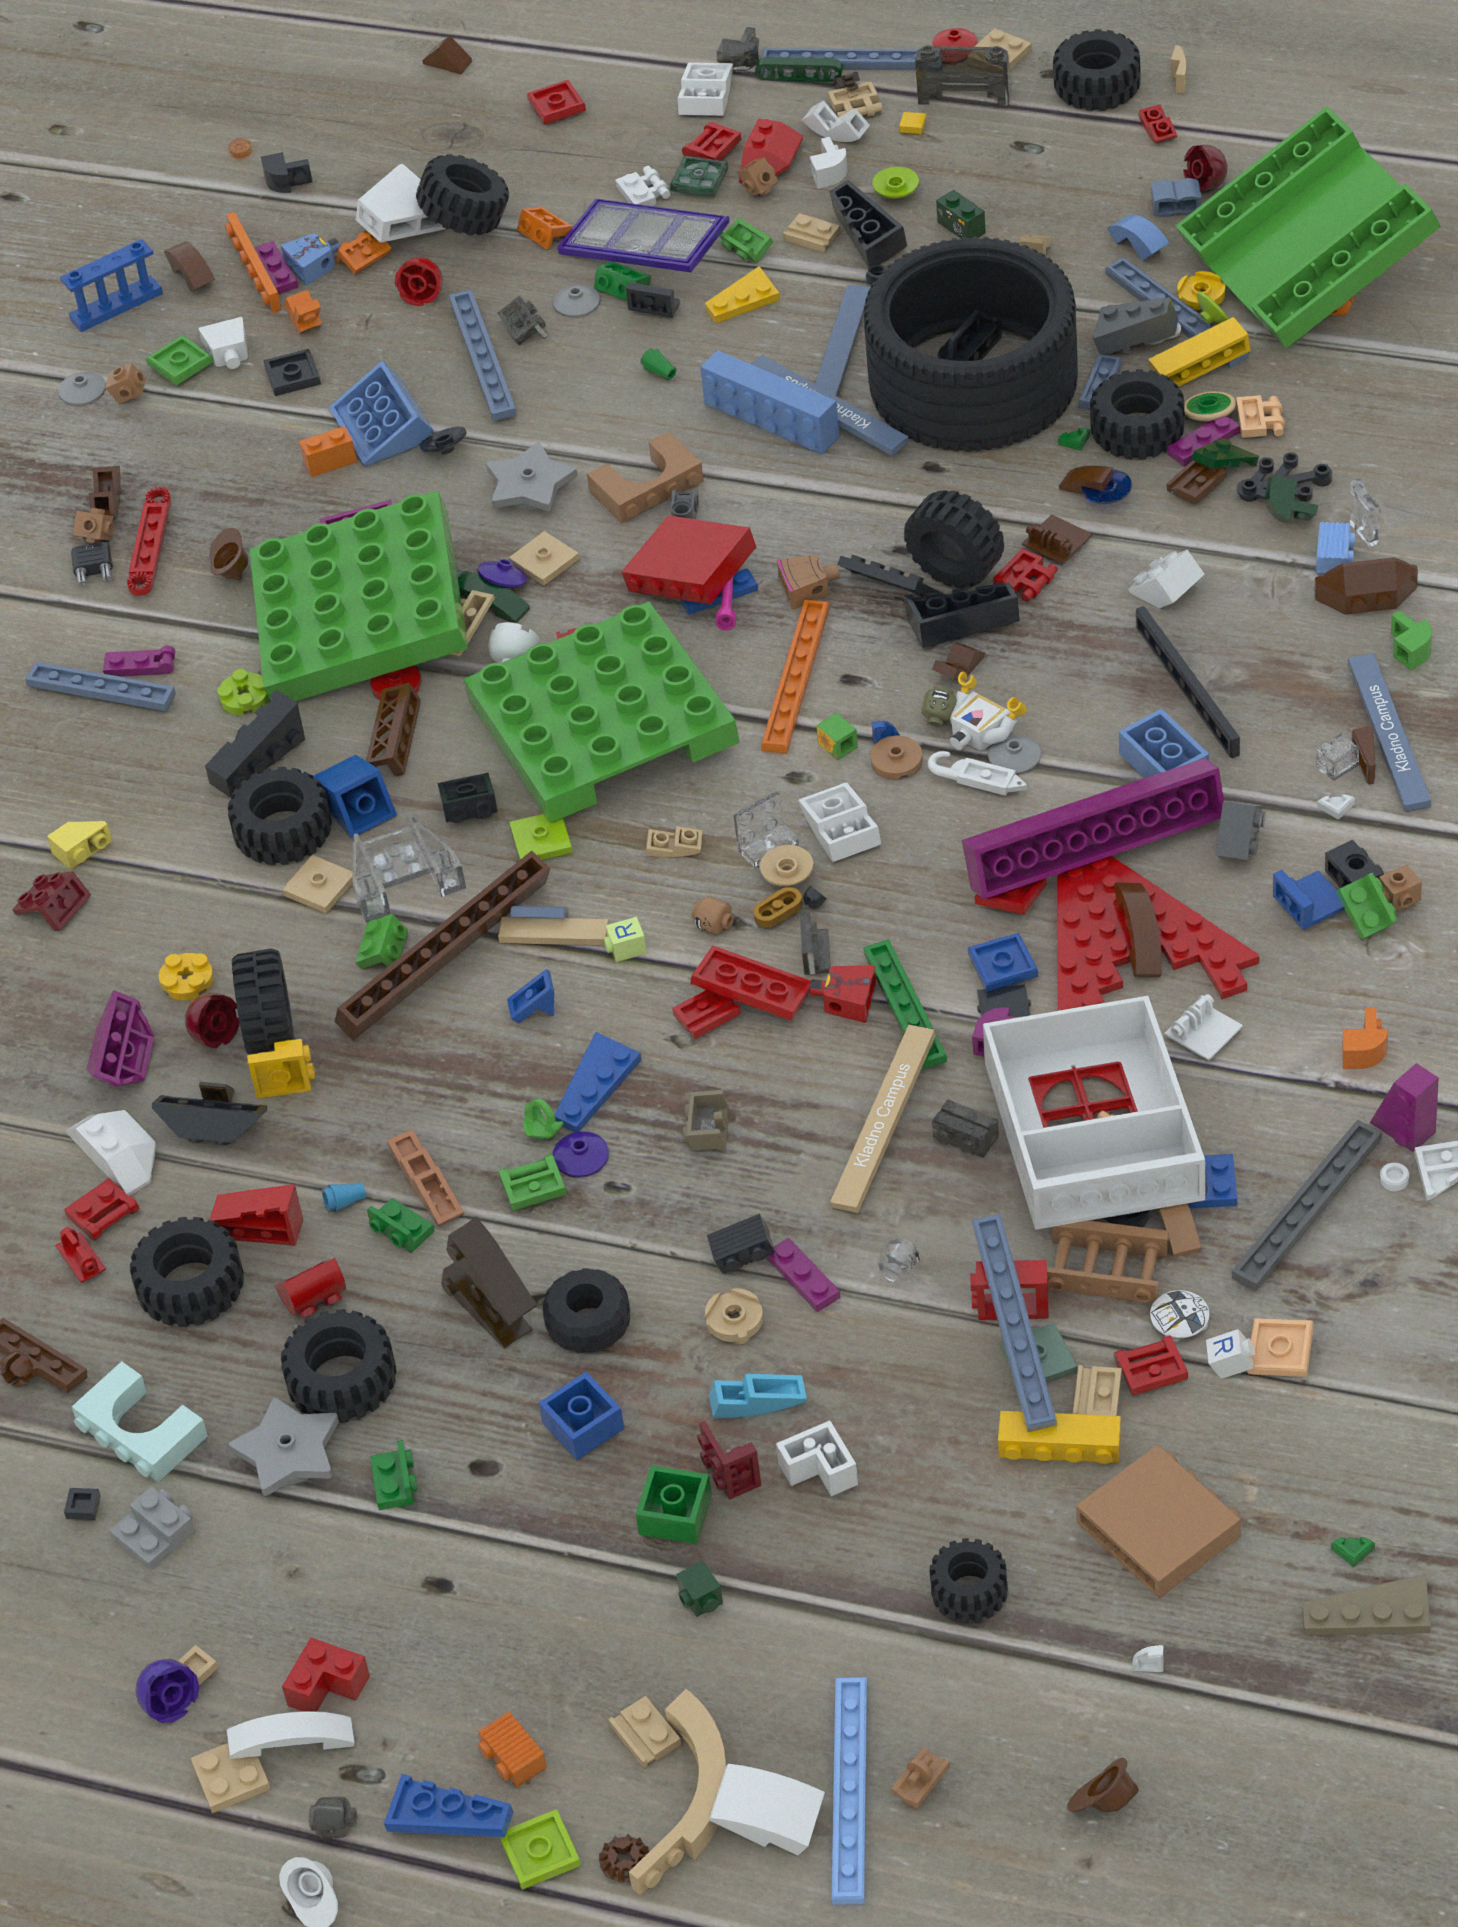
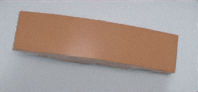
M413 1129L387 1140V1145L401 1170L438 1226L464 1215L439 1166H435L427 1149L422 1147Z

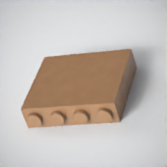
M1158 1444L1076 1505L1077 1523L1159 1599L1241 1537V1518L1233 1508L1225 1506L1212 1489L1205 1488L1192 1471H1186L1171 1452H1165Z

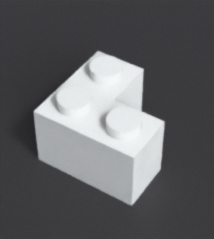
M831 1421L776 1443L778 1464L791 1486L819 1475L830 1495L834 1496L858 1485L856 1463Z

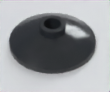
M451 427L436 432L427 437L420 444V448L423 452H441L442 455L451 453L455 450L454 446L466 436V429L464 427Z

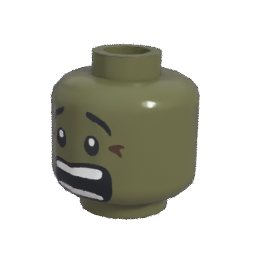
M934 686L932 690L926 692L921 713L928 719L930 725L942 727L943 723L950 722L951 714L957 702V697L953 695V690Z

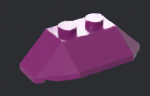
M115 990L111 993L96 1027L86 1070L92 1077L116 1087L144 1081L154 1035L147 1018L141 1011L142 1007L139 1000Z

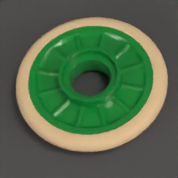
M1224 392L1200 393L1185 401V416L1197 421L1215 420L1230 414L1236 407V401L1233 396Z

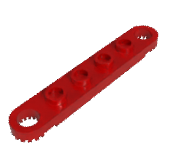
M155 487V489L152 488L150 489L151 491L146 493L127 579L128 590L135 596L148 594L154 585L171 505L170 493L165 487ZM157 497H163V499L161 498V501H160V500H158V502H157V500L154 501V499L157 498ZM139 582H145L144 584H142V587L141 585H139V587L138 585H136L135 587V584Z

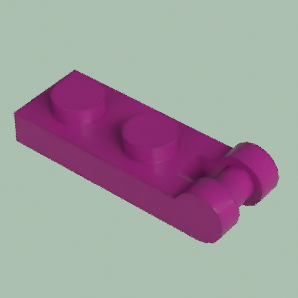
M166 645L159 650L105 652L103 673L119 677L170 674L173 672L174 662L172 660L175 658L176 650L172 646Z

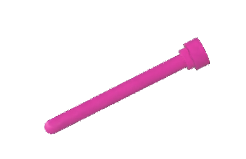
M733 577L722 590V607L716 613V626L724 631L731 630L736 625V613L732 610Z

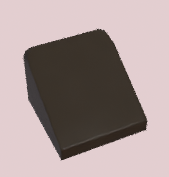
M199 1083L203 1100L232 1101L234 1088L219 1083Z

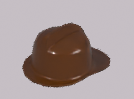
M228 528L218 534L210 547L211 573L215 576L222 575L226 579L235 578L240 581L249 559L242 547L240 532L235 528Z
M1125 1758L1115 1760L1101 1774L1077 1790L1069 1800L1067 1809L1070 1812H1078L1093 1806L1102 1812H1114L1126 1806L1139 1791L1137 1784L1126 1772L1127 1760Z

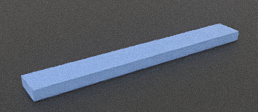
M867 1677L836 1678L832 1905L865 1904Z

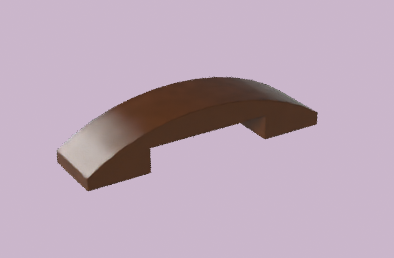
M1115 882L1113 886L1118 908L1124 909L1131 939L1132 950L1129 956L1134 977H1161L1162 956L1160 936L1149 895L1141 883Z

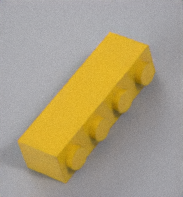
M1232 317L1148 359L1150 370L1157 372L1158 375L1163 374L1167 376L1170 381L1173 380L1178 386H1181L1250 352L1249 336L1238 321Z
M1000 1411L998 1433L999 1458L1011 1460L1037 1459L1039 1461L1063 1460L1072 1463L1080 1461L1098 1462L1100 1464L1119 1463L1121 1416L1055 1413L1057 1426L1027 1432L1022 1412Z

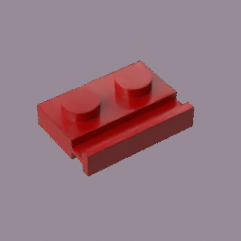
M705 990L672 1008L673 1016L687 1032L692 1034L694 1039L741 1014L740 1007L735 1005L733 999L709 990Z

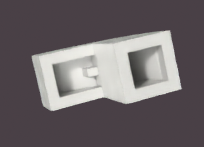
M824 100L814 105L802 119L817 134L825 138L830 137L831 140L837 142L856 141L861 138L870 126L856 108L837 117Z

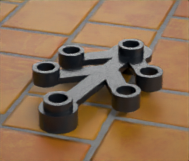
M1288 452L1283 456V464L1274 474V476L1298 480L1297 484L1312 481L1315 485L1324 487L1332 482V470L1327 464H1318L1313 471L1287 476L1292 469L1298 466V455L1293 452ZM1264 457L1260 459L1259 469L1252 478L1238 483L1237 493L1242 500L1247 502L1255 501L1258 498L1265 500L1268 480H1262L1267 474L1274 471V460L1272 458ZM1309 485L1296 487L1295 497L1303 502L1310 501L1313 498L1312 487Z

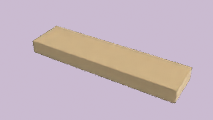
M502 917L498 938L499 943L605 946L603 938L607 937L606 925H609L608 919Z

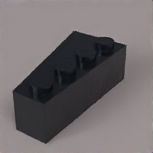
M846 180L829 191L836 216L868 268L873 265H880L907 247L903 226L851 181Z
M1010 583L976 586L975 591L962 590V588L952 589V594L937 595V591L927 592L926 597L914 598V594L904 595L907 620L922 648L935 646L950 640H957L997 627L1008 626L1020 621L1018 597Z
M277 689L271 695L273 700L266 707L261 705L255 712L257 717L248 726L243 724L237 731L235 740L232 743L227 742L205 765L209 784L228 797H231L235 789L239 790L238 786L242 781H248L249 777L256 772L257 774L263 773V770L268 769L305 740L298 703Z

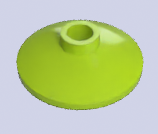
M889 167L881 170L874 176L872 185L874 191L880 196L892 199L903 198L916 191L919 186V178L909 168Z
M1200 291L1196 294L1198 303L1203 310L1200 316L1207 324L1210 325L1214 322L1218 325L1229 319L1210 297Z

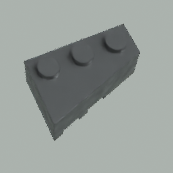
M1171 297L1101 307L1093 337L1099 354L1108 355L1119 350H1123V353L1131 351L1130 347L1142 342L1148 345L1174 336L1179 319Z

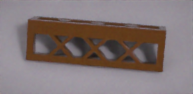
M410 683L382 689L366 761L375 767L388 765L395 776L405 774L421 699ZM398 695L396 699L389 703V697ZM394 712V715L385 722L384 719ZM389 730L390 734L381 741L380 737ZM383 749L386 750L384 756L376 757Z

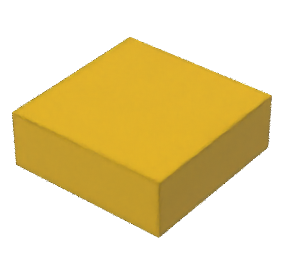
M903 112L899 132L922 134L927 120L926 113Z

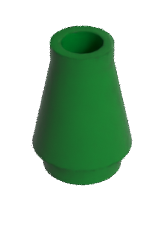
M648 349L641 358L640 363L643 365L644 370L662 376L667 380H671L677 372V369L672 366L658 349Z

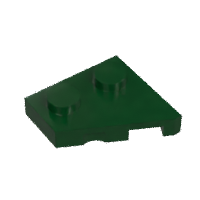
M1217 439L1194 450L1192 460L1216 469L1239 467L1240 461L1256 466L1259 455L1234 446L1229 440Z

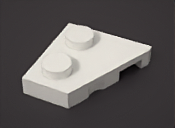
M1458 1141L1415 1147L1414 1154L1426 1201H1429L1458 1182Z

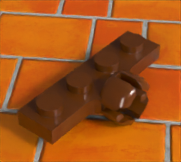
M5 1318L0 1319V1352L6 1355L0 1360V1374L8 1384L12 1383L13 1387H23L33 1377L38 1376L68 1393L88 1377L85 1367Z

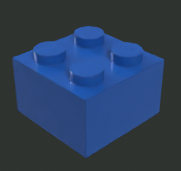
M587 1371L538 1402L542 1423L576 1460L625 1429L621 1407Z

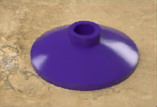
M507 559L483 562L479 564L477 569L478 574L483 579L503 587H520L527 580L526 574L513 566V563Z
M575 1132L563 1137L556 1144L553 1150V1157L561 1173L570 1177L580 1178L600 1171L608 1161L609 1150L607 1143L599 1135L591 1132Z

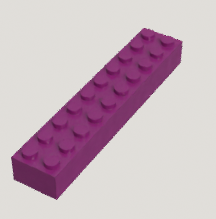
M1206 758L963 839L962 845L970 888L982 899H986L1221 818L1224 802L1219 768Z

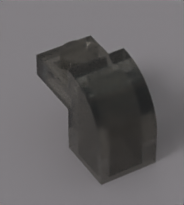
M746 27L740 41L723 39L716 52L717 62L733 63V72L747 71L756 66L759 59V38L756 37L755 28Z

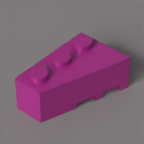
M1416 1063L1393 1083L1370 1123L1392 1137L1400 1146H1405L1414 1152L1415 1147H1420L1436 1133L1439 1078Z

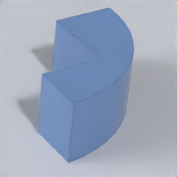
M1138 215L1125 216L1107 228L1116 244L1128 238L1142 261L1169 244L1164 234L1153 223Z

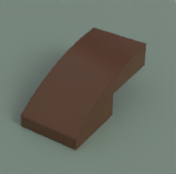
M1082 466L1071 469L1060 483L1059 489L1080 494L1084 492L1086 487L1104 491L1114 476L1113 467Z

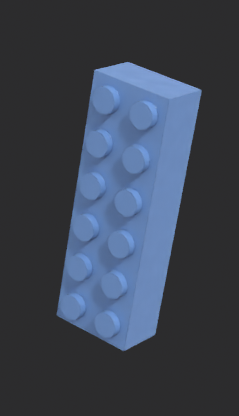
M719 350L700 367L704 404L822 455L839 439L836 400Z

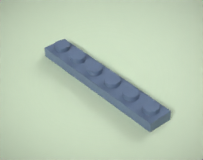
M35 662L25 678L26 684L29 687L167 711L176 694L174 686Z

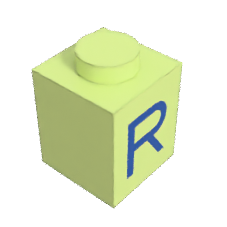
M637 917L606 925L607 937H604L603 941L607 953L612 952L615 962L647 954L645 937Z

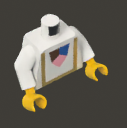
M961 672L958 676V682L962 685L961 691H957L956 706L950 717L953 731L950 743L957 750H961L967 744L977 750H984L992 744L1005 741L1011 731H1013V727L1017 722L1016 717L1023 716L1026 713V705L1022 702L1019 703L1016 697H1012L1007 702L1008 709L974 691L968 694V691L977 685V680L971 675L970 680L965 683L967 674Z

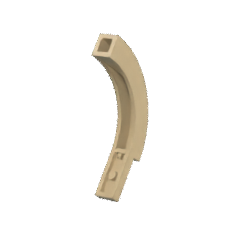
M687 1689L665 1709L668 1724L686 1742L699 1767L697 1789L693 1801L681 1821L629 1871L632 1889L639 1895H642L649 1888H654L659 1883L662 1875L670 1867L676 1866L682 1860L684 1853L695 1860L707 1846L719 1826L709 1821V1817L727 1765L724 1746L719 1730L710 1713L698 1698Z

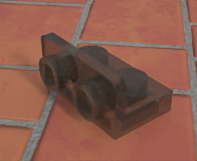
M520 295L498 312L507 330L519 346L537 331L544 338L548 336L544 329L546 326L545 321L539 314H535L538 312L537 308L530 300L525 302Z
M800 912L804 975L829 973L831 968L828 929H817V922L811 923L810 912Z

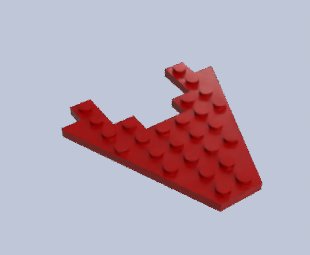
M1113 856L1057 874L1058 1011L1105 1003L1101 995L1123 988V980L1116 967L1131 962L1129 953L1132 950V944L1124 909L1118 908L1113 886L1115 882L1141 883L1144 886L1155 912L1161 952L1164 953L1173 970L1199 962L1221 999L1247 991V982L1239 970L1259 964L1258 953Z

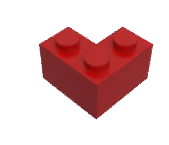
M310 1637L282 1685L287 1706L302 1712H317L329 1691L356 1701L370 1677L365 1656Z

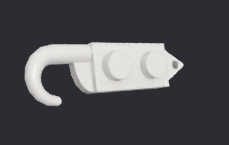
M946 751L932 754L927 762L928 768L933 774L956 780L957 783L1005 796L1008 792L1027 790V784L1016 775V771L970 758L957 761L951 768L937 765L936 761L939 758L950 757V752Z

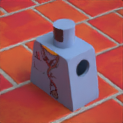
M310 234L282 244L281 250L283 258L291 271L305 285H309L334 268L333 254L338 252L340 244L336 238L324 242L317 234Z

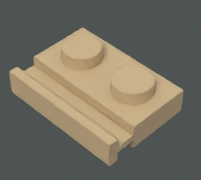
M799 213L788 226L787 232H783V241L825 253L826 247H830L841 233L840 225Z
M1079 1365L1073 1414L1117 1416L1122 1368L1092 1366V1369Z
M646 1696L622 1710L616 1718L611 1717L608 1719L609 1726L644 1769L648 1767V1763L651 1761L659 1760L682 1745L681 1738Z

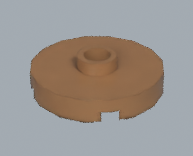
M889 736L879 740L873 746L870 753L873 770L876 774L887 779L897 780L907 774L908 777L912 776L921 768L923 762L920 745L915 740L905 736Z

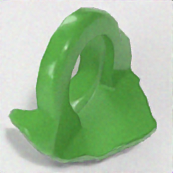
M536 1098L526 1104L523 1122L526 1136L540 1140L555 1137L564 1123L562 1121H555L551 1107L540 1098ZM540 1108L544 1111L547 1119L543 1116Z

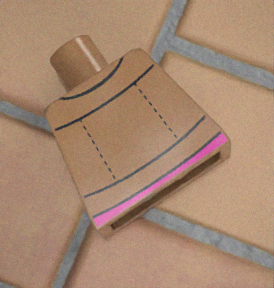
M817 555L777 560L778 578L792 610L803 606L804 600L817 601L827 597L829 594L828 581L840 579L837 565L833 564L823 567Z

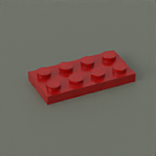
M712 945L692 974L690 984L792 1021L810 993L811 980Z

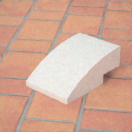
M688 63L681 79V91L678 96V114L723 116L731 87L733 63Z
M847 782L798 800L814 835L832 862L881 845L878 826L868 815L865 803Z
M728 1764L725 1767L709 1821L764 1847L772 1843L795 1855H799L809 1845L825 1792L780 1774L742 1765Z

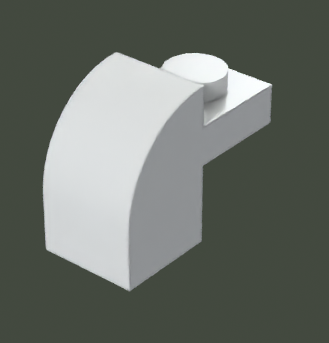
M830 137L821 139L822 154L810 157L811 175L818 189L839 183L846 177L848 172L846 149H839L837 145L833 144Z

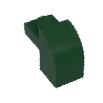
M1272 475L1268 478L1265 502L1269 512L1276 519L1287 522L1290 520L1291 513L1294 514L1293 518L1299 520H1309V517L1312 518L1317 515L1318 505L1294 500L1298 480Z

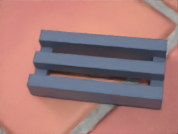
M512 906L511 917L568 918L569 908Z

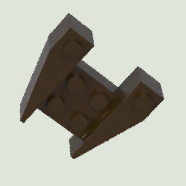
M475 1217L449 1234L446 1250L454 1263L443 1269L441 1285L444 1291L449 1296L453 1295L461 1306L505 1349L532 1331L531 1326L523 1318V1315L537 1307V1304L496 1240L478 1217Z

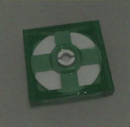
M684 156L670 183V191L715 197L729 169L728 162Z

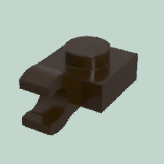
M851 72L832 80L835 88L847 87V90L850 92L858 89V85L855 82L860 81L858 72Z

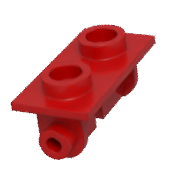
M69 1227L61 1230V1242L56 1244L55 1247L81 1283L106 1270L80 1232L77 1233Z

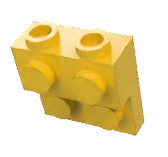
M302 1039L274 1043L275 1051L247 1055L257 1099L311 1091V1079H315V1070L313 1063H307L311 1061L309 1045L303 1046Z

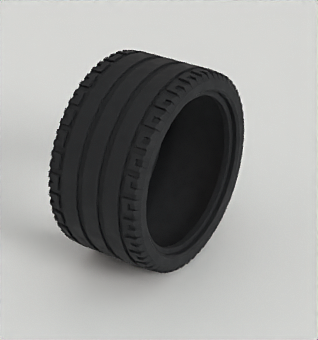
M962 237V239L952 238L949 241L941 240L939 243L933 242L929 246H921L920 249H914L911 253L904 254L902 258H897L895 263H890L887 269H883L881 275L876 277L875 282L871 285V289L868 290V296H866L864 305V331L868 383L872 401L875 404L876 410L879 411V415L884 417V421L890 423V427L908 436V439L913 438L917 443L922 442L926 446L932 445L933 448L941 447L943 450L954 449V451L965 450V452H970V450H992L995 447L998 449L1004 445H1013L1014 442H1022L1025 438H1031L1033 434H1039L1042 429H1047L1049 424H1053L1056 418H1060L1062 412L1066 411L1067 405H1070L1074 397L1078 378L1075 297L1067 275H1064V271L1059 269V266L1053 263L1052 259L1046 258L1043 253H1038L1035 249H1029V246H1021L1019 243H1011L1009 240L1002 241L999 238ZM975 310L1000 318L1002 329L1012 331L1030 340L1007 354L976 361L940 359L921 353L913 348L921 341L935 334L959 328Z

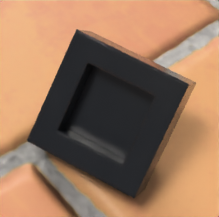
M70 1488L64 1510L66 1519L95 1520L101 1497L99 1489Z

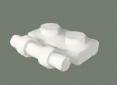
M650 166L643 168L644 176L640 177L637 172L615 179L616 187L628 203L653 206L656 205L657 197L662 196V198L667 199L670 196L668 185L665 181L660 180L658 172Z

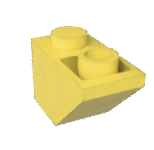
M105 821L67 822L47 836L52 854L70 870L112 842L108 824Z

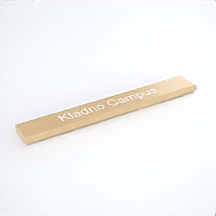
M908 1025L830 1201L832 1208L859 1213L936 1037L934 1029Z

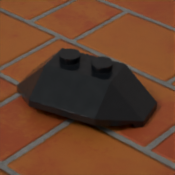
M975 310L953 333L944 346L939 349L937 358L952 361L982 360L1002 338L1001 319Z
M160 1095L152 1102V1109L179 1138H188L189 1142L194 1143L210 1140L215 1141L217 1145H228L267 1111V1105Z

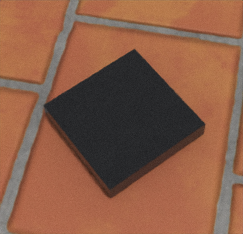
M309 349L263 360L275 396L321 385L320 377Z

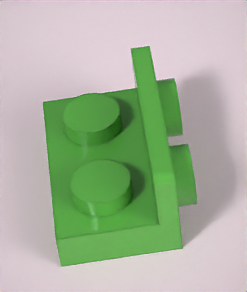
M1373 873L1367 874L1363 878L1336 891L1361 940L1397 922L1395 908L1387 901L1383 893V885L1378 878H1375Z

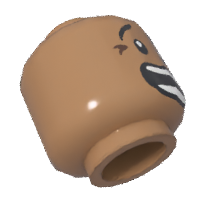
M712 896L698 900L692 911V918L696 927L714 935H719L725 929H730L734 921L730 904Z

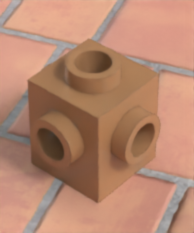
M765 157L753 160L737 172L743 181L744 189L751 196L757 194L764 196L773 190L772 186L778 182L774 168L768 164Z
M133 363L125 366H119L109 372L105 389L118 404H121L131 399H137L142 395L146 378Z
M90 508V512L76 511L73 535L86 537V542L89 543L110 540V536L114 531L113 516L105 515V510Z
M1408 865L1386 872L1379 877L1383 885V893L1387 901L1394 906L1395 911L1407 908L1421 901L1422 881Z

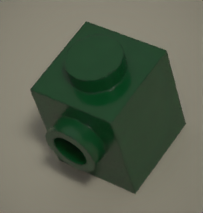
M703 1560L676 1574L679 1598L686 1609L690 1607L696 1617L712 1612L719 1605L723 1604L721 1586Z

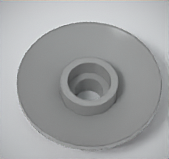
M583 284L564 287L553 298L554 309L566 317L586 316L595 311L600 304L598 291L591 286Z
M79 372L65 378L59 385L58 393L63 402L69 405L82 406L98 400L104 394L106 384L104 379L96 373Z
M1009 735L1005 741L992 744L988 751L990 764L1015 770L1016 775L1034 769L1041 758L1039 745L1033 739L1023 735Z

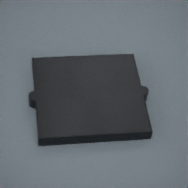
M1025 984L1002 987L988 992L985 989L977 990L979 1000L977 1011L981 1013V1016L989 1010L1001 1007L1010 1008L1011 1017L1030 1016L1029 1007L1031 1006V1000L1027 998Z

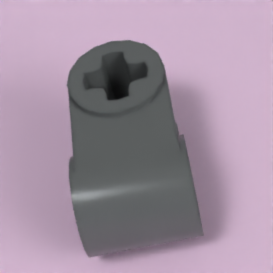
M672 490L671 516L696 519L699 509L698 490H693V492Z

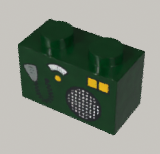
M952 190L936 200L937 222L960 239L962 237L979 238L986 233L985 211L957 191Z

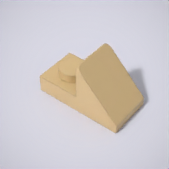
M1024 235L1020 237L1019 244L1021 246H1029V249H1035L1046 257V247L1051 246V237Z

